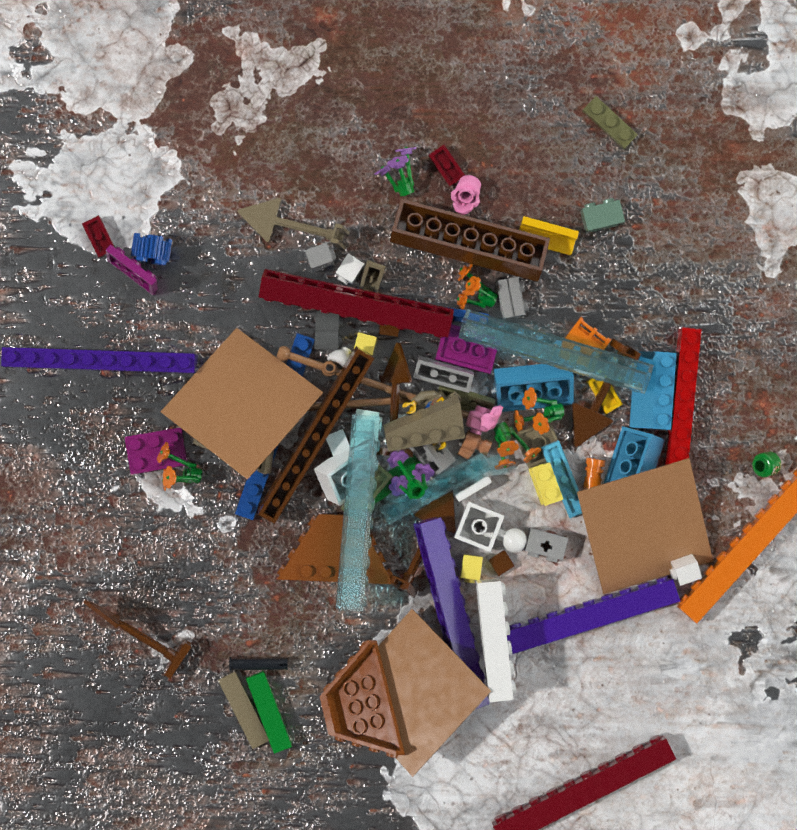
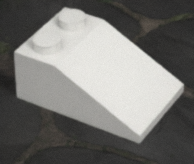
M365 443L328 458L314 469L327 500L341 506L376 464H379L376 455H371V443Z

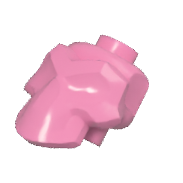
M472 175L461 177L455 190L451 192V199L454 201L453 207L461 215L468 214L480 203L481 182Z
M476 405L475 411L469 412L466 425L471 428L470 432L481 435L482 432L493 430L502 414L503 406H495L490 410Z

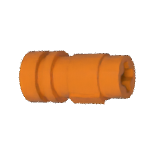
M586 458L587 467H585L586 476L584 478L583 490L601 485V474L604 473L602 467H605V460Z

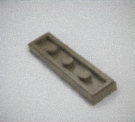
M234 671L218 679L252 749L268 742L269 739L264 726L237 672Z

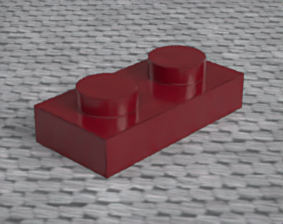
M442 145L428 155L449 188L459 182L461 177L465 176L445 145Z
M98 215L82 223L98 258L106 256V249L110 244L113 247L115 245L101 217Z

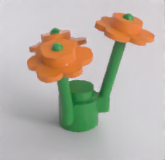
M473 264L461 267L458 272L460 275L458 281L462 280L465 276L469 277L470 280L465 285L466 290H463L462 294L458 295L457 305H459V309L464 310L466 303L478 305L482 308H485V306L493 307L497 301L498 294L481 282V278L469 273ZM476 291L479 292L478 299L480 301L467 299L469 295L473 296Z

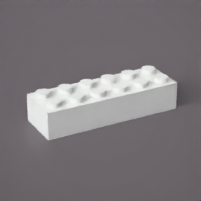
M499 578L476 580L486 686L491 690L487 697L489 702L513 700V694H516V685L514 680H511V675H514V666L512 660H509V655H512V646L510 641H507V635H510V627L508 621H505V616L508 615L507 603L503 602V596H506L505 584L501 583Z

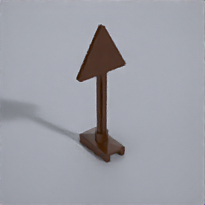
M614 338L610 346L617 350L614 357L615 360L591 407L587 408L576 402L572 403L575 447L580 446L613 422L611 418L598 413L627 357L638 361L641 353L629 345H624Z
M396 342L381 378V383H392L390 422L398 419L400 383H412L402 345L399 342ZM387 446L371 447V455L390 456L394 452H388ZM400 449L404 450L408 457H413L411 449Z
M447 490L414 514L415 517L421 520L441 517L445 523L446 531L455 534L453 490ZM418 548L403 577L399 578L393 575L390 581L397 591L402 592L404 590L412 598H415L418 592L412 586V583L422 561L420 548Z
M86 599L83 601L86 606L115 628L120 626L125 632L163 654V657L169 660L164 669V676L171 679L192 647L191 642L184 639L176 651L171 647L167 648L129 623L121 621L119 615Z

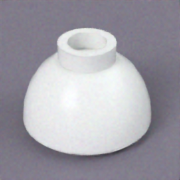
M342 347L330 353L327 360L334 362L337 368L342 369L352 351Z

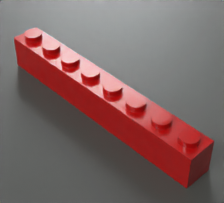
M684 327L678 329L671 430H668L665 465L689 458L702 329Z

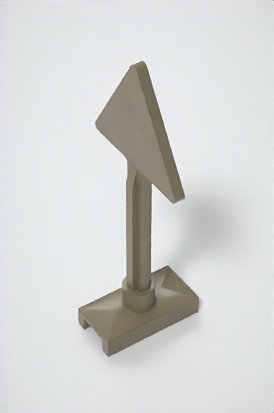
M280 198L237 211L268 243L271 240L274 226L278 225L325 237L337 249H346L342 241L344 235L349 236L350 232L343 225L335 223L334 229L328 228L327 230L279 218L277 215L282 201Z

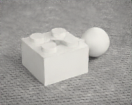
M467 501L454 538L489 552L492 550L495 539L502 541L505 549L512 553L522 551L527 544V537L522 530L518 528H512L507 531L500 529L504 515ZM479 521H482L481 525L484 526L483 530L479 529V531L477 532L476 528L474 527V524L479 523Z

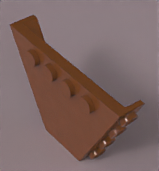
M320 513L318 516L314 515L308 523L311 526L307 533L303 531L298 539V542H300L298 548L295 549L293 547L287 556L290 559L287 565L282 564L277 572L280 575L278 577L279 580L391 584L390 581L393 577L390 568L386 570L383 564L386 560L382 552L377 553L374 547L377 543L373 535H368L365 530L368 526L364 518H358L355 521L345 514Z
M366 640L360 645V650L348 659V664L336 673V678L324 687V692L319 696L328 735L334 736L336 741L346 742L348 740L352 742L353 746L363 748L364 745L369 747V751L376 753L383 751L386 752V756L397 758L398 755H405L378 643L377 640Z

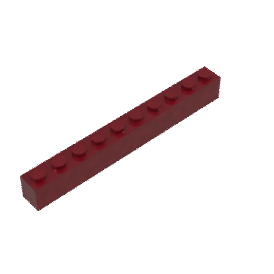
M265 269L263 272L258 296L269 302L278 301L288 306H301L306 310L315 309L325 314L334 313L344 318L353 317L363 322L372 321L382 326L391 325L401 330L410 329L419 334H433L438 338H448L454 309L268 269Z
M656 735L649 739L650 742L634 746L632 748L633 751L627 754L625 752L615 756V760L609 763L608 761L602 762L597 766V769L583 772L580 774V778L576 780L569 779L563 783L564 786L558 789L556 787L551 788L546 792V795L530 799L527 805L523 807L518 805L511 810V813L498 815L494 818L495 821L492 822L495 830H539L676 760V757L667 739L663 735Z

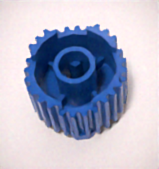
M134 233L131 256L138 262L151 260L153 265H166L170 259L172 239L163 241L162 236L149 234L140 237V233Z

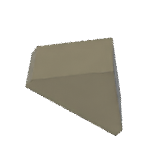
M367 260L359 289L378 293L386 266Z

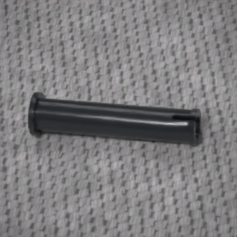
M230 657L229 671L288 670V658L232 659Z

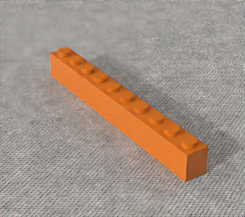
M797 469L793 472V478L786 480L780 488L782 490L777 495L774 494L767 501L769 504L766 508H761L755 514L756 519L743 527V533L739 537L736 536L729 543V549L726 552L722 551L716 559L718 561L713 566L710 565L703 572L705 575L702 579L696 580L690 588L692 590L679 598L680 602H678L679 604L676 607L694 623L697 624L795 516L797 513Z

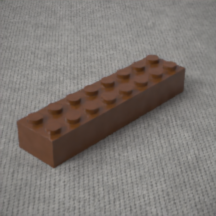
M405 199L400 201L390 238L391 243L536 282L539 281L550 238Z

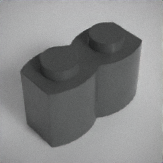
M316 311L315 350L335 351L338 350V347H342L343 336L339 335V328H343V317L339 316V314H325Z

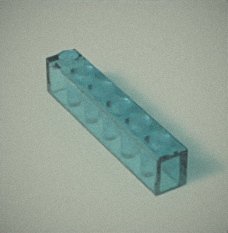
M479 453L427 481L428 489L425 490L421 498L409 499L405 493L379 508L389 525L491 469L483 454Z

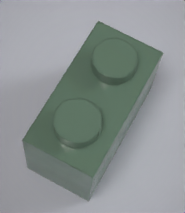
M614 198L606 199L603 201V204L596 205V203L584 205L585 208H582L580 211L585 233L616 227L625 223L620 200L614 201Z

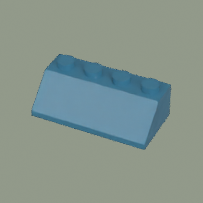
M638 351L641 355L638 361L634 360L629 428L671 430L676 353Z
M570 361L494 369L497 406H503L502 412L527 410L522 400L524 392L530 387L534 388L537 398L556 399L557 403H561L563 406L572 405L574 402V375ZM536 402L533 408L530 407V409L545 408L549 404Z
M622 426L604 483L656 468L665 439Z

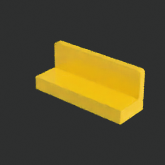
M523 216L519 230L550 238L547 250L569 256L572 255L574 244L579 234V231Z

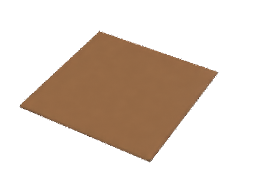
M236 328L161 410V413L248 480L324 392Z
M689 458L577 492L603 594L670 575V569H672L670 561L690 554L697 560L698 566L713 562Z
M411 609L378 647L405 755H398L396 759L414 777L490 694L491 690L434 630Z

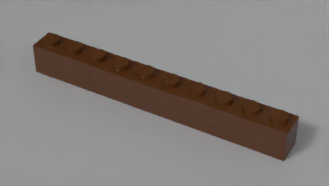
M358 346L354 348L259 506V516L274 524L276 523L375 359L373 355Z

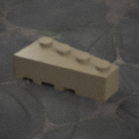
M458 395L450 396L451 398L444 401L440 400L434 403L435 405L419 409L414 414L405 415L384 424L383 428L388 452L465 438L461 404Z

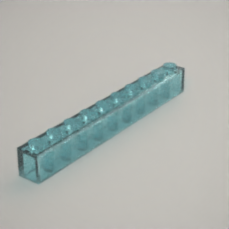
M468 309L463 318L458 337L467 342L480 344L484 347H490L504 353H510L524 359H530L560 370L570 371L577 375L590 377L597 381H603L645 394L654 366Z
M352 414L336 609L339 611L363 612V607H366L367 603L365 587L367 588L368 576H366V571L370 566L368 549L372 545V539L369 536L370 529L373 528L371 513L375 507L373 490H376L377 481L374 477L375 471L378 469L376 454L380 449L378 432L381 431L382 427L379 416Z

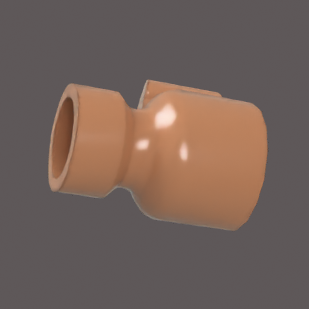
M468 429L457 455L469 459L476 450H479L481 454L487 456L492 441L482 440L481 435L472 433Z

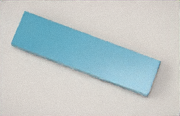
M557 440L542 446L541 449L545 460L550 462L568 517L572 518L582 514L577 495L579 489L560 441Z

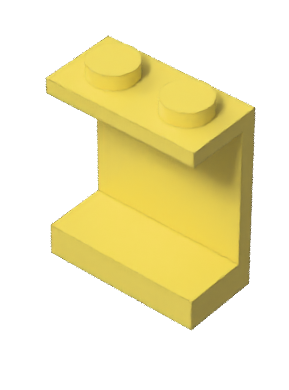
M550 462L528 469L541 505L547 506L563 500Z

